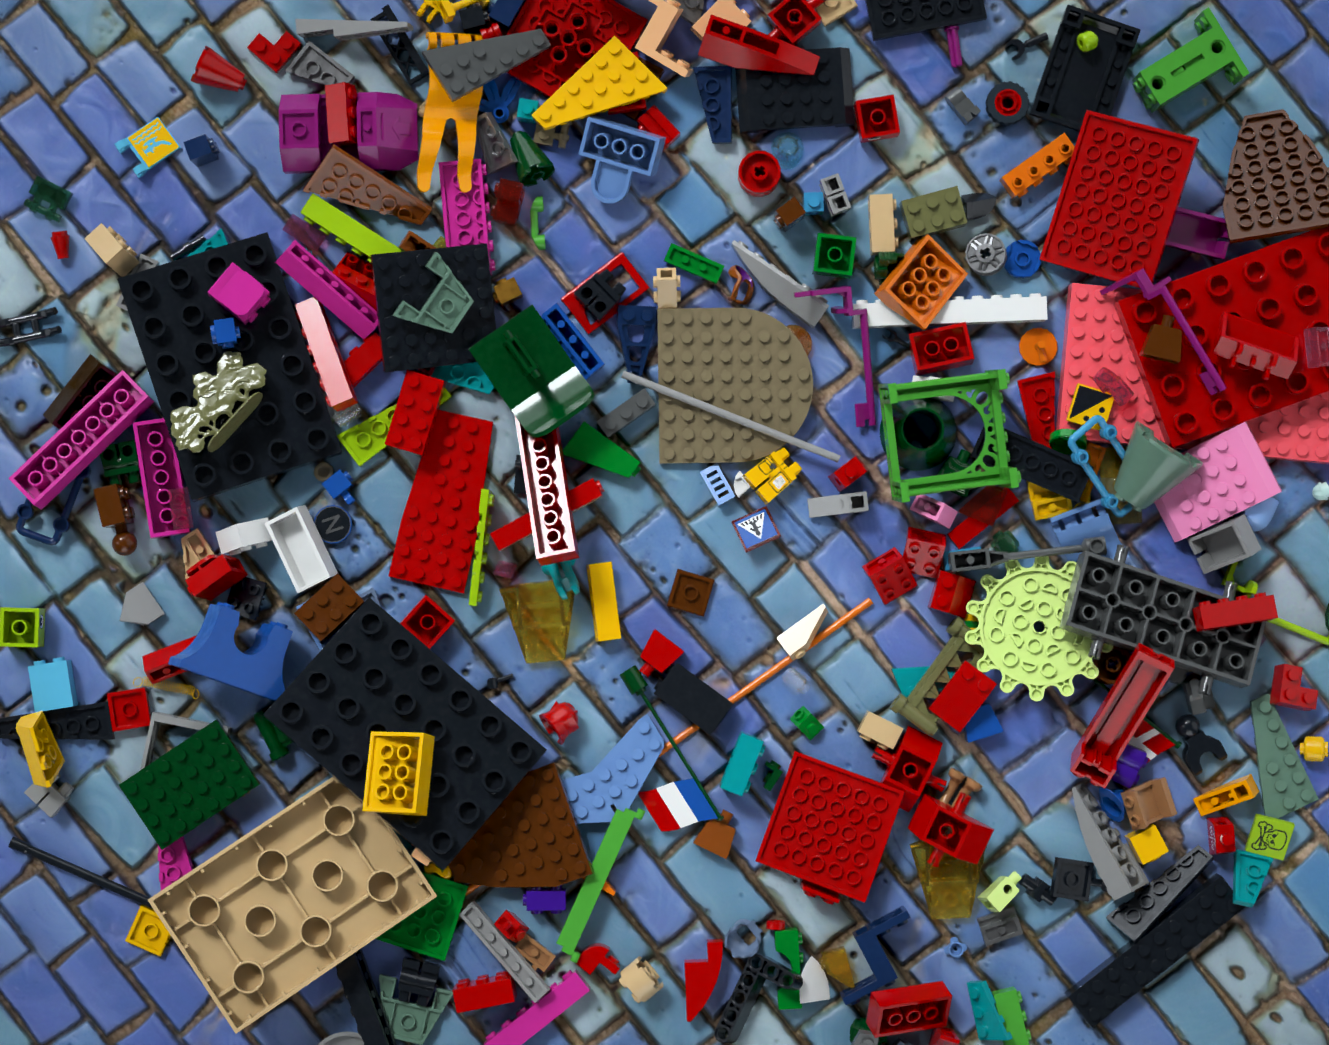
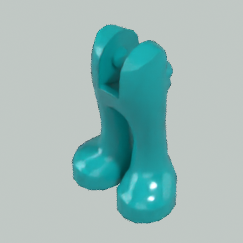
M576 559L559 562L565 574L563 578L559 572L558 563L541 566L543 573L552 577L555 589L562 600L568 599L567 592L570 590L575 595L580 593L579 582L572 569Z

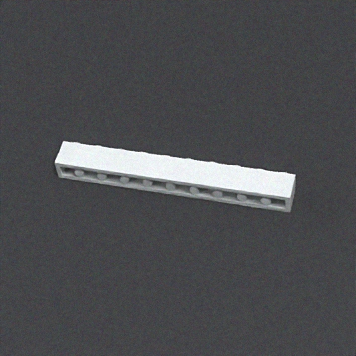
M1040 293L1029 294V297H1022V294L1010 295V298H1003V295H992L991 299H983V296H972V299H964L963 296L952 297V300H948L928 326H946L966 322V325L1045 322L1048 320L1047 296L1041 297ZM880 299L875 300V303H868V300H857L856 304H853V310L867 308L869 328L918 327L888 308ZM860 315L852 316V329H861Z

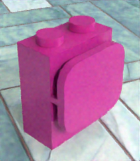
M233 262L208 291V295L245 325L248 321L252 323L258 315L256 313L260 307L264 308L271 300L269 298L270 292Z

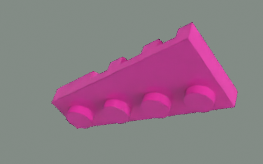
M184 836L163 850L158 845L159 881L162 891L192 871L193 865Z

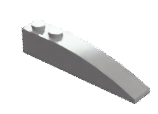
M1082 783L1073 787L1072 793L1079 826L1097 873L1106 885L1108 894L1115 901L1148 884L1149 881L1127 843H1122L1118 837L1120 835L1119 831L1116 828L1112 829L1109 825V817L1105 812L1097 808L1098 802L1086 785Z

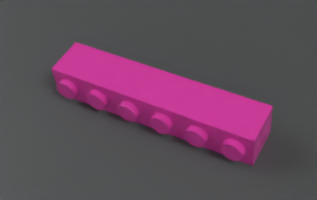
M296 240L276 260L275 263L362 339H365L378 326L377 311Z
M577 969L573 972L569 970L562 976L563 980L558 984L554 982L549 986L550 990L538 1002L534 1003L532 1000V1005L528 1008L524 1006L516 1012L517 1017L513 1020L509 1018L500 1025L502 1028L498 1032L492 1031L485 1037L484 1045H522L588 993L591 987Z

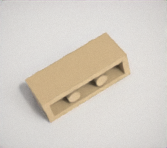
M873 194L868 196L870 255H878V252H895V249H898V237L894 235V230H897V218H894L893 211L896 210V199H893V194Z

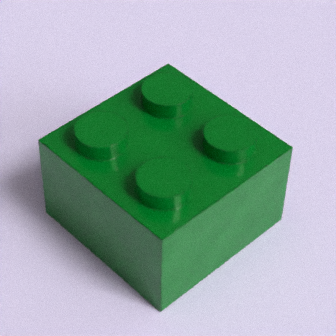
M818 233L812 274L850 279L853 272L857 237Z

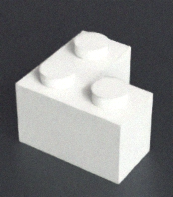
M268 517L235 524L215 532L221 554L229 553L230 556H234L251 550V546L256 545V549L268 546L267 542L272 541L265 526V523L269 521Z

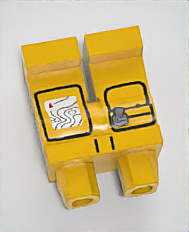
M785 448L772 452L742 476L753 490L768 477L770 478L755 491L766 505L797 478L796 475L802 469L796 461L789 467L783 462L790 456Z

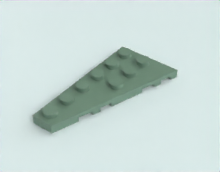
M1267 693L1250 701L1264 816L1278 819L1319 799L1274 704H1270V695Z

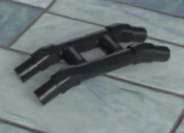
M53 307L35 313L0 319V328L12 326L14 337L0 339V347L48 338L61 333L62 328L60 326L40 330L38 319H45L58 314L57 308ZM31 321L33 333L22 335L20 323Z

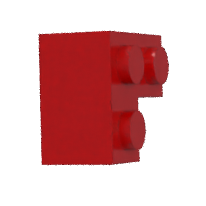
M1289 664L1276 665L1274 667L1270 704L1302 711L1316 710L1318 690L1300 687L1303 667Z

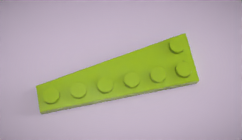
M446 388L444 389L440 405L452 397ZM396 405L337 435V438L360 467L387 447L385 441Z
M481 489L479 516L481 519L477 524L476 559L473 561L469 605L478 606V602L481 603L483 591H480V584L485 581V572H482L483 564L487 563L488 553L485 552V545H489L490 534L487 533V528L492 524V514H489L490 506H494L495 495L488 489Z

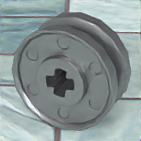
M989 233L979 234L967 244L965 251L966 261L971 270L976 274L991 276L1000 272L1005 266L1007 260L1006 248L1002 240L996 235ZM989 251L990 257L986 256L984 259L982 253Z

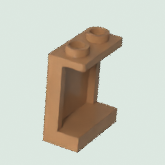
M1166 777L1151 779L1121 792L1132 830L1145 829L1149 827V824L1162 818L1177 815Z

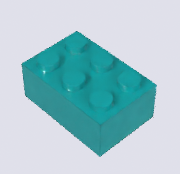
M743 731L740 732L719 784L720 788L739 796H743V793H748L751 785L749 781L750 775H755L758 768L756 760L758 756L762 757L766 747L762 739Z

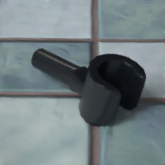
M889 328L886 329L890 331V336L887 338L882 335L885 340L889 342L895 341L908 348L909 344L900 339L895 331Z
M513 674L489 678L487 680V688H498V682L514 678Z

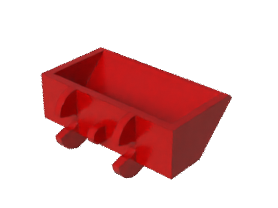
M1224 312L1214 339L1212 354L1229 359L1228 368L1234 369L1236 362L1263 371L1262 379L1266 381L1269 379L1270 374L1288 379L1297 364L1299 337Z

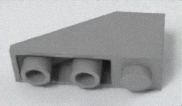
M867 491L807 499L809 518L869 511Z

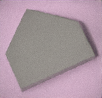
M141 582L126 592L119 621L144 626L149 625L165 613L146 585Z

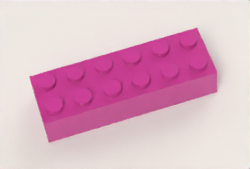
M164 418L133 422L150 538L156 539L190 533L181 467Z

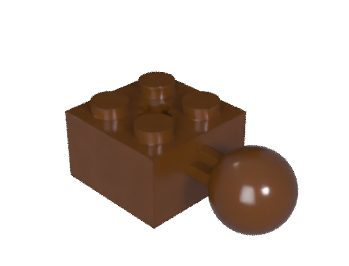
M120 484L93 489L102 527L115 528L116 535L112 540L114 551L122 556L132 554L137 548V539L134 534L128 532L126 526L127 524L134 523L133 518H135L134 509L129 504V499H131L129 489L125 485Z

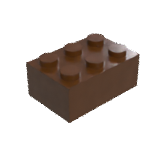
M337 573L294 614L318 641L323 644L352 617L364 601Z

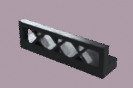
M389 5L382 8V13L370 19L371 21H379L386 16L389 21L399 22ZM405 32L394 33V35L399 37L397 46L389 44V34L386 37L380 35L410 86L429 75L427 67ZM399 50L409 53L407 62L398 59ZM409 66L418 68L421 74L410 79L407 74Z

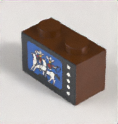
M794 196L775 211V219L773 221L779 229L783 228L786 232L804 219L806 211Z

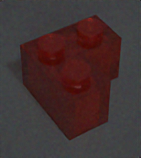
M503 178L500 179V183L496 182L494 194L497 198V203L492 205L490 216H493L494 222L513 227L517 226L526 191L523 183Z

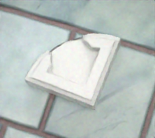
M741 471L737 473L734 480V490L738 498L750 488V485L742 477Z

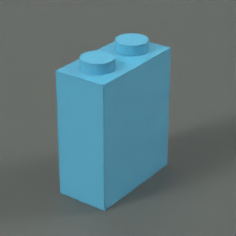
M59 657L53 658L52 663H46L45 660L35 661L34 666H28L35 712L78 706L71 660Z

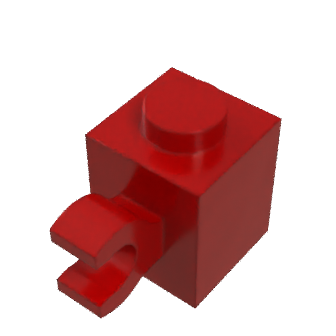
M505 910L494 923L507 939L515 943L522 940L529 930V927L516 914Z

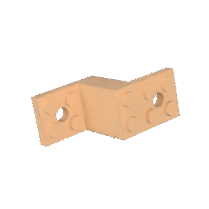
M648 0L658 7L635 48L681 76L690 77L693 69L690 68L691 64L683 59L676 60L673 58L674 54L672 52L662 49L684 10L680 7L681 3L676 0Z

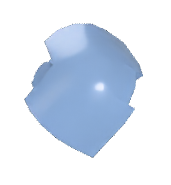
M1270 497L1235 514L1234 518L1245 514L1253 532L1261 531L1272 520L1279 502Z

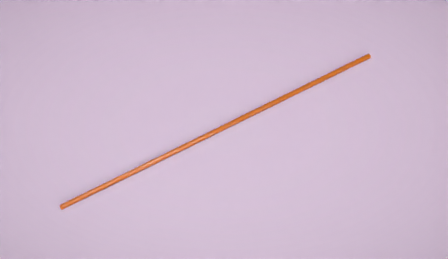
M867 598L814 637L809 649L873 604L871 599ZM789 655L729 697L728 700L733 704L793 662ZM693 723L673 738L676 745L700 729V727ZM670 741L665 743V747L659 757L673 748ZM469 884L466 896L481 885Z

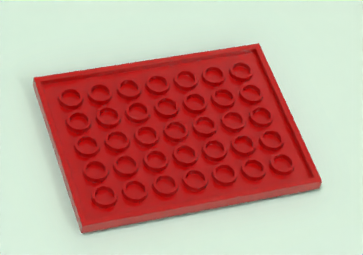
M1086 110L1039 260L1116 282L1143 268L1153 284L1199 139ZM1131 281L1126 284L1140 288L1138 283L1135 281Z

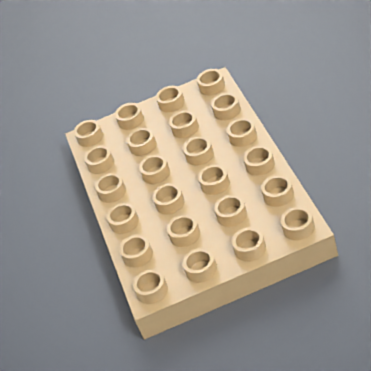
M333 777L148 899V902L235 1034L437 897L394 830L374 812L362 811L363 803Z

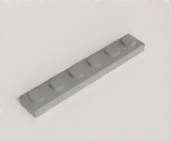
M472 901L460 913L459 916L534 1003L538 1002L550 990V987L475 901Z

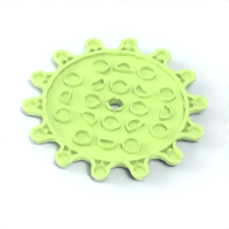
M1048 556L1036 557L1033 566L1030 568L1022 567L1018 560H1009L1005 562L1007 574L1003 579H996L989 574L982 576L980 579L981 586L987 592L986 598L983 601L972 600L967 603L966 611L977 617L979 625L976 629L970 630L965 634V641L970 645L977 644L983 647L984 656L978 660L977 669L982 673H986L991 669L999 670L1002 673L1000 689L1004 693L1012 692L1018 684H1025L1029 689L1031 700L1035 702L1043 699L1044 691L1048 686L1057 687L1061 695L1069 697L1074 693L1072 680L1075 675L1082 674L1088 679H1095L1099 675V670L1092 662V658L1088 657L1092 643L1091 638L1059 628L1077 564L1075 561H1068L1062 569L1055 570L1050 566ZM1034 623H1043L1044 631H1035ZM1104 643L1102 652H1110L1113 646Z

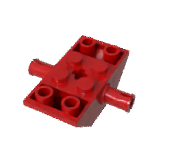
M907 726L895 753L890 754L876 747L874 751L881 754V756L873 753L871 757L887 765V769L880 782L905 791L900 808L907 812H910L926 785L942 792L944 788L937 783L944 786L947 783L946 780L932 774L943 743L910 726ZM912 765L913 773L909 772L906 774V766Z
M924 793L910 821L908 829L922 841L934 846L927 860V863L930 865L933 863L932 866L939 867L944 853L960 860L978 864L994 832L993 828L964 813L972 798L969 795L965 796L966 793H959L960 795L954 807ZM950 826L952 832H951L950 834H948V833H947L948 829L945 828V827Z

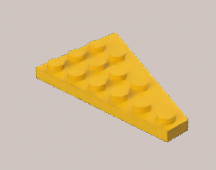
M614 36L531 116L544 130H549L573 120L587 118L599 112L609 111L608 109L625 106L640 99H647L662 92L665 93L668 88Z

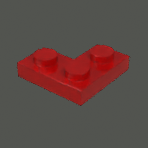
M286 31L275 45L259 33L247 48L274 72L278 73L302 44Z

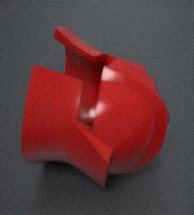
M556 701L550 711L539 715L549 735L553 732L557 733L559 737L557 742L560 745H563L569 734L579 729L578 710H575L570 703L558 704Z

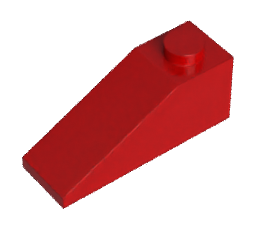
M939 1027L933 1028L928 1045H959L960 1040L953 1029Z

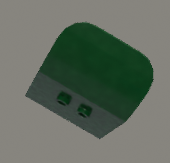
M533 305L468 349L512 413L532 437H541L550 433L586 408L594 399L595 393L573 364Z

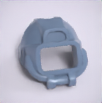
M740 919L727 932L725 948L731 951L733 958L752 957L759 950L762 942L760 933L763 930L755 924L754 919L752 921ZM743 926H747L756 937V940L749 945L737 932Z

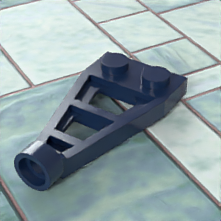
M617 305L616 325L626 371L629 373L637 372V376L643 378L644 366L656 327V307ZM630 325L642 326L645 332L640 342L630 341L627 331ZM630 347H640L642 349L641 358L638 362L630 360Z

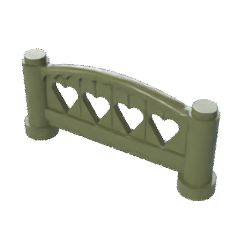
M956 616L946 629V632L952 637L908 697L900 693L889 707L894 713H900L927 735L933 736L939 728L937 721L940 718L934 713L930 714L923 699H936L939 695L934 682H949L950 678L946 667L959 668L961 665L957 651L971 652L973 659L969 663L976 669L978 660L984 656L982 646L977 644L970 645L965 641V634L971 629L964 624V620L959 616Z

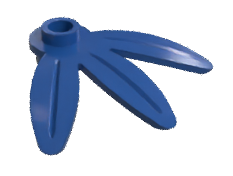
M511 77L505 85L501 97L499 96L494 79L483 85L489 101L481 97L478 111L491 112L497 123L505 122L509 117L507 106L515 98L521 81ZM497 110L503 111L501 117L496 116Z

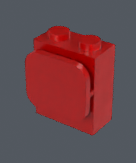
M212 554L190 567L186 571L189 578L185 581L188 585L187 589L192 596L212 601L248 574L238 558L224 554L220 556Z

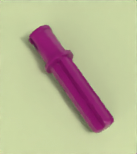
M957 25L948 26L944 29V32L947 34L950 63L953 68L962 66L958 36L959 26Z

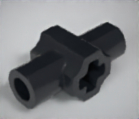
M1026 873L1022 875V880L1019 884L1027 889L1025 892L1038 902L1043 900L1049 905L1056 901L1057 897L1050 896V885L1037 876L1032 878Z

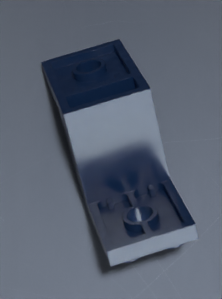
M904 906L852 932L873 974L839 992L845 1005L850 1004L852 1006L861 1001V997L865 995L870 996L871 992L878 991L877 989L882 986H891L895 983V979L898 978L876 936L878 934L883 936L891 931L890 928L895 925L900 927L908 922L907 919L911 917Z

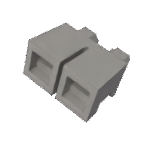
M837 173L820 180L819 186L823 192V197L831 217L849 211L851 205L839 174Z
M59 773L51 787L46 788L34 785L33 783L24 792L35 804H39L38 806L50 818L59 813L63 805L71 799L69 796L74 790V787L68 782H65L60 788L55 784L61 777Z

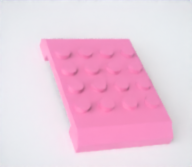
M1245 421L1181 453L1185 455L1188 452L1202 461V466L1154 503L1176 543L1282 492V489Z

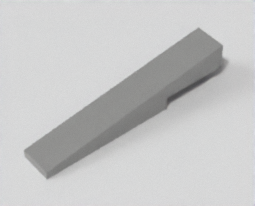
M295 19L296 33L302 38L334 34L335 38L343 41L413 31V26L408 22Z

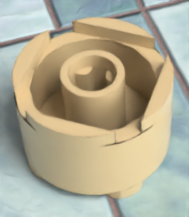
M640 956L620 972L621 978L619 979L624 988H629L633 999L637 1003L641 1001L646 1002L664 987L663 982L659 984L657 980L660 976L646 960L644 962L640 961L642 959Z

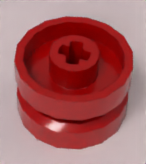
M766 151L748 153L739 165L738 182L740 187L753 197H764L772 193L776 189L781 175L778 160ZM761 172L762 175L756 176V173Z

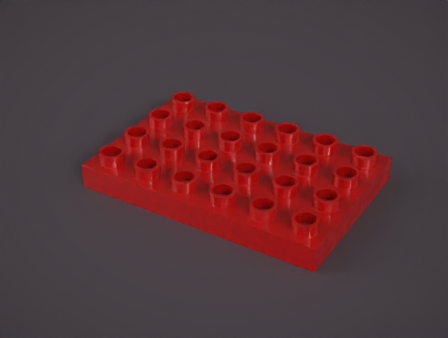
M1329 227L1302 233L1166 284L1167 289L1227 387L1221 392L1217 388L1218 392L1211 395L1200 378L1199 374L1207 370L1176 318L1174 319L1173 328L1182 330L1180 362L1173 364L1139 356L1150 327L1154 324L1161 325L1163 315L1175 317L1161 294L1147 300V298H1144L1143 292L1114 303L1165 443L1171 448L1329 391ZM1224 312L1299 337L1297 364L1288 379L1270 374L1269 379L1266 381L1262 379L1263 371L1236 362L1234 369L1228 368L1229 359L1212 354L1214 339Z

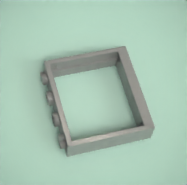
M153 712L140 770L152 763L160 722L201 730L210 723L161 712ZM222 725L230 737L232 727Z

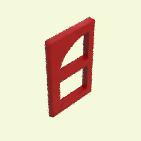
M620 252L561 297V301L564 302L588 335L617 314V305H615L600 323L596 321L591 325L586 317L584 307L574 297V292L596 273L600 274L605 269L612 272L622 265L638 285V290L617 305H629L649 289V286L623 252Z

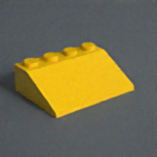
M371 731L362 811L427 816L435 736L416 732Z

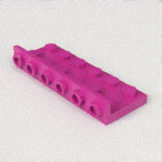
M473 159L471 171L472 188L469 192L463 193L459 189L457 178L458 161L439 162L446 247L487 244L490 276H493L492 271H495V260L491 259V252H494L493 240H489L492 224L487 218V214L490 213V203L486 202V194H489L488 183H484V175H487L486 164H483L481 159Z

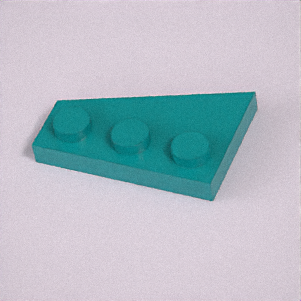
M1236 849L1234 852L1233 904L1253 907L1274 858Z
M986 980L967 982L979 1040L1012 1039L1011 1033H1007L1003 1022H1005L1003 1016H999L995 1008L996 1001Z

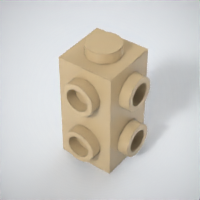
M676 267L657 268V276H653V288H657V291H654V303H658V309H676L677 302H681V291H677V287H681L680 275H676Z

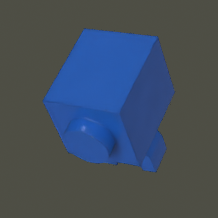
M339 469L322 483L333 499L337 500L342 496L348 505L356 501L348 491L354 486L351 482L354 479L347 470L343 472Z

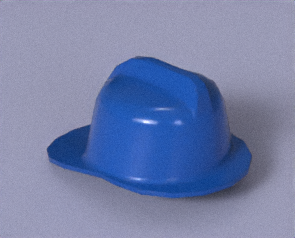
M1100 787L1099 796L1102 810L1110 819L1116 822L1122 821L1126 813L1121 792H1124V790H1109Z

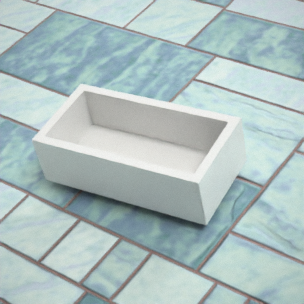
M306 505L295 507L265 523L297 593L305 592L333 578L338 573Z

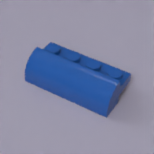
M558 303L542 314L541 318L585 380L596 374L605 365Z

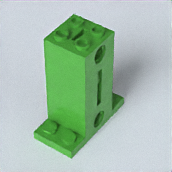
M1209 7L1203 10L1194 20L1195 29L1198 33H1202L1200 36L1140 71L1132 80L1134 90L1141 94L1146 109H1150L1152 113L1222 70H1225L1226 79L1232 82L1233 85L1241 82L1249 74L1248 69Z

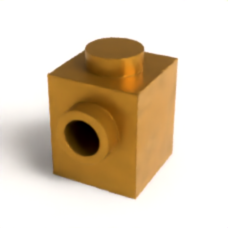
M514 277L509 280L503 278L497 281L496 286L493 287L495 290L492 293L496 303H501L502 307L523 297Z

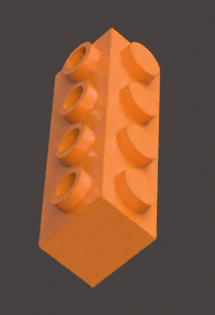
M1064 132L1005 174L999 181L1012 199L1016 196L1021 198L1029 192L1027 188L1032 185L1034 187L1038 186L1044 181V176L1047 174L1052 176L1059 171L1060 168L1058 166L1063 163L1069 164L1075 146Z

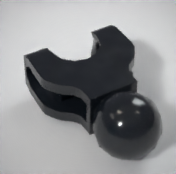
M1185 714L1177 719L1175 728L1177 733L1183 737L1182 740L1184 742L1182 759L1192 774L1197 776L1202 773L1203 769L1200 764V758L1205 752H1212L1214 757L1221 761L1227 758V753L1222 743L1209 735H1205L1204 731L1200 730L1199 720L1195 716Z

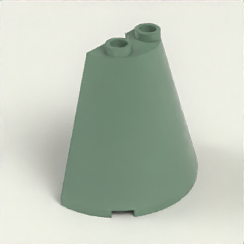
M1137 421L1114 484L1115 497L1123 502L1126 500L1132 504L1131 507L1141 512L1142 509L1149 507L1198 470L1203 462L1188 452L1185 455L1179 453L1154 437L1153 430Z

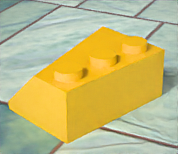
M42 710L22 716L16 724V731L20 737L34 785L48 788L52 786L65 759Z

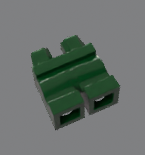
M135 440L111 444L100 454L104 475L109 477L111 485H123V474H128L129 483L141 482Z

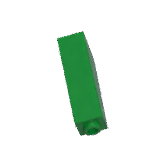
M585 421L563 449V455L629 479L631 476L635 477L641 470V467H639L640 461Z

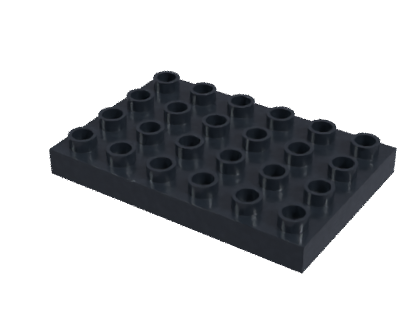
M268 232L117 279L193 502L342 454L279 266L275 263L277 259ZM232 262L250 274L270 292L269 298L271 300L264 308L260 307L256 312L258 315L252 323L248 321L246 325L208 295L209 289ZM234 318L235 327L239 326L241 338H237L238 344H234V347L222 349V346L213 344L210 326L214 325V320ZM227 351L232 353L240 352L243 366L258 363L267 370L264 375L265 385L262 388L249 391V397L254 393L261 392L263 394L261 402L220 448L213 452L208 451V444L214 436L211 435L205 437V445L200 452L193 453L189 449L178 450V447L175 445L177 439L171 435L172 423L170 421V413L182 406H197L198 400L193 397V390L196 387L193 384V375L207 372L212 376L217 375V362ZM240 389V392L244 395V389ZM237 400L232 413L234 414L244 402ZM221 414L216 419V428L220 429L230 417L226 414ZM210 420L209 424L213 426V421ZM202 426L199 428V431L206 432L208 429L210 431L212 429L207 426Z
M370 597L263 714L266 720L362 803L364 800L371 731L416 732L435 736L427 816L374 813L442 872L547 751L546 748Z

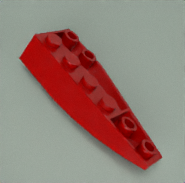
M714 15L710 16L698 56L736 69L814 76L820 56L790 43Z
M347 252L332 273L377 311L372 264Z

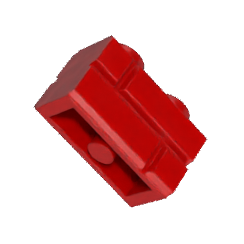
M655 105L650 107L637 120L639 124L637 126L638 129L666 137L663 151L680 137V132Z

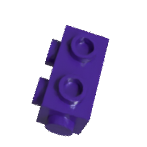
M562 885L543 889L542 887H531V889H527L526 894H523V906H527V911H531V914H542L543 911L551 910L552 914H560L562 910H566V888H562Z

